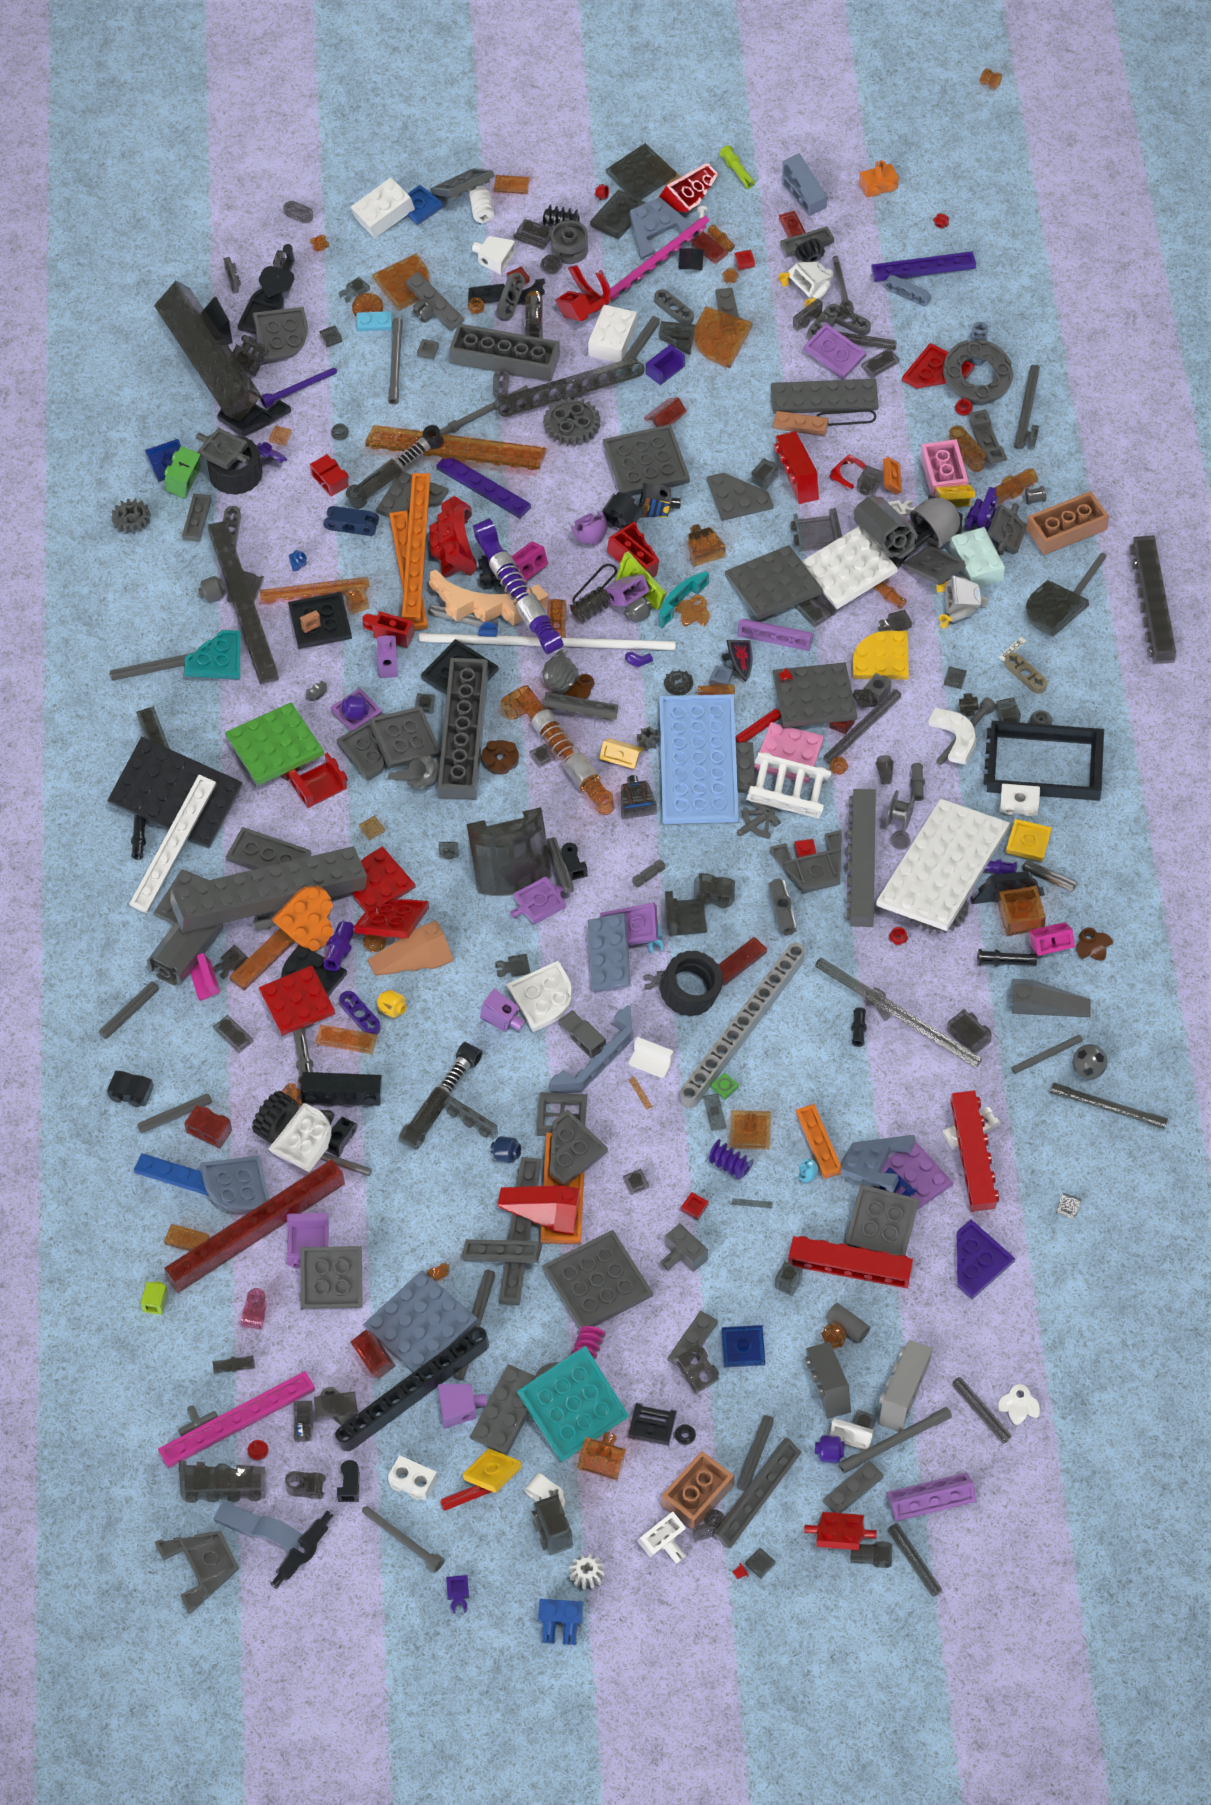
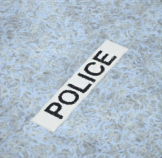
M1020 637L999 658L1005 661L1007 654L1015 652L1027 640Z

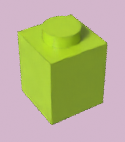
M159 1281L146 1282L140 1303L143 1312L163 1315L168 1297V1290L165 1284Z

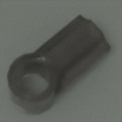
M885 1541L875 1542L874 1544H860L859 1550H851L850 1563L873 1564L877 1568H889L892 1566V1544Z

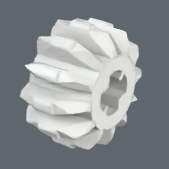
M581 1554L580 1560L574 1559L573 1565L569 1567V1572H571L569 1575L570 1580L574 1581L575 1587L582 1584L583 1591L587 1586L593 1590L594 1584L600 1586L601 1579L605 1578V1572H603L605 1569L604 1564L600 1563L598 1557L592 1559V1554H589L588 1558H584V1555Z

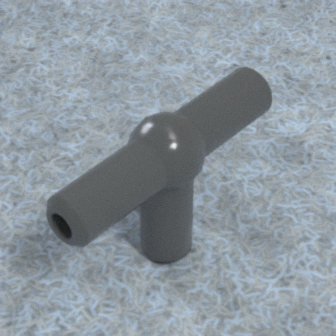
M189 1406L187 1412L192 1422L181 1427L178 1431L183 1436L217 1418L218 1415L216 1411H213L200 1418L195 1407Z

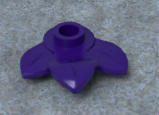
M258 443V450L263 457L272 456L280 463L287 461V458L280 452L273 450L272 445L269 443Z

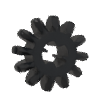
M818 238L801 243L795 251L799 262H815L820 260L825 253L824 246Z

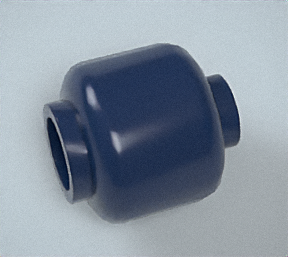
M499 1136L495 1142H492L490 1148L494 1159L505 1163H514L516 1159L520 1158L522 1150L521 1144L518 1143L516 1138Z

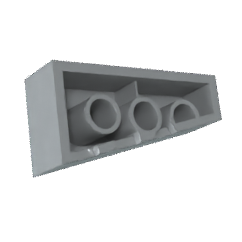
M909 1340L907 1347H902L899 1355L901 1360L900 1362L896 1361L892 1372L894 1376L889 1377L886 1385L888 1390L887 1392H882L879 1401L882 1404L878 1425L897 1432L904 1429L905 1419L909 1417L913 1400L916 1399L920 1383H922L930 1363L932 1347Z

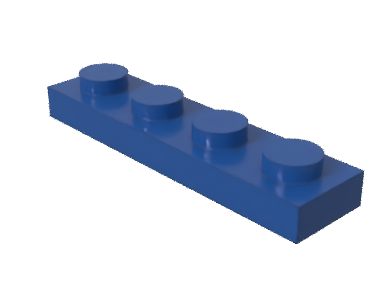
M141 1153L134 1168V1173L207 1196L209 1195L205 1189L201 1171Z

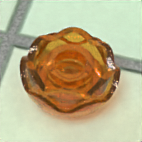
M365 935L363 937V946L370 952H379L385 948L387 938L378 935Z
M445 1262L435 1268H430L426 1270L427 1276L431 1277L434 1281L449 1275L450 1265Z
M828 1324L824 1327L822 1332L824 1342H830L832 1348L842 1347L846 1340L844 1329L837 1324Z

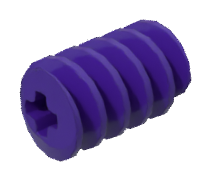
M718 1139L710 1151L709 1162L711 1164L715 1163V1166L718 1168L722 1167V1170L725 1172L729 1171V1174L731 1176L735 1175V1178L738 1180L742 1179L750 1171L754 1160L751 1159L749 1162H746L747 1155L740 1158V1151L734 1155V1147L726 1150L728 1144L724 1143L720 1146L721 1140Z

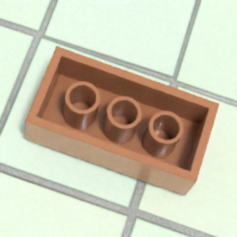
M1089 491L1028 516L1026 530L1043 555H1046L1107 530L1109 515L1092 491Z

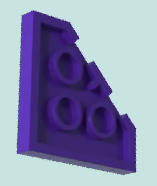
M970 1219L957 1231V1287L969 1298L973 1299L1015 1262V1258Z

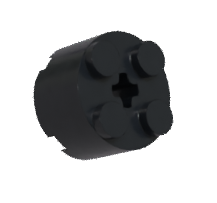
M618 492L617 494H612L601 512H603L608 527L612 528L615 526L621 530L634 521L638 522L643 514L642 506L640 504L637 506L634 503L635 499L628 494Z

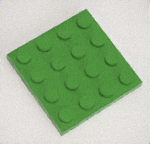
M292 702L225 732L227 740L257 786L325 755L323 748Z

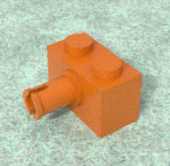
M879 160V162L876 161L875 168L860 172L859 184L866 197L877 196L881 193L892 192L898 189L899 177L892 164L886 165L885 161Z

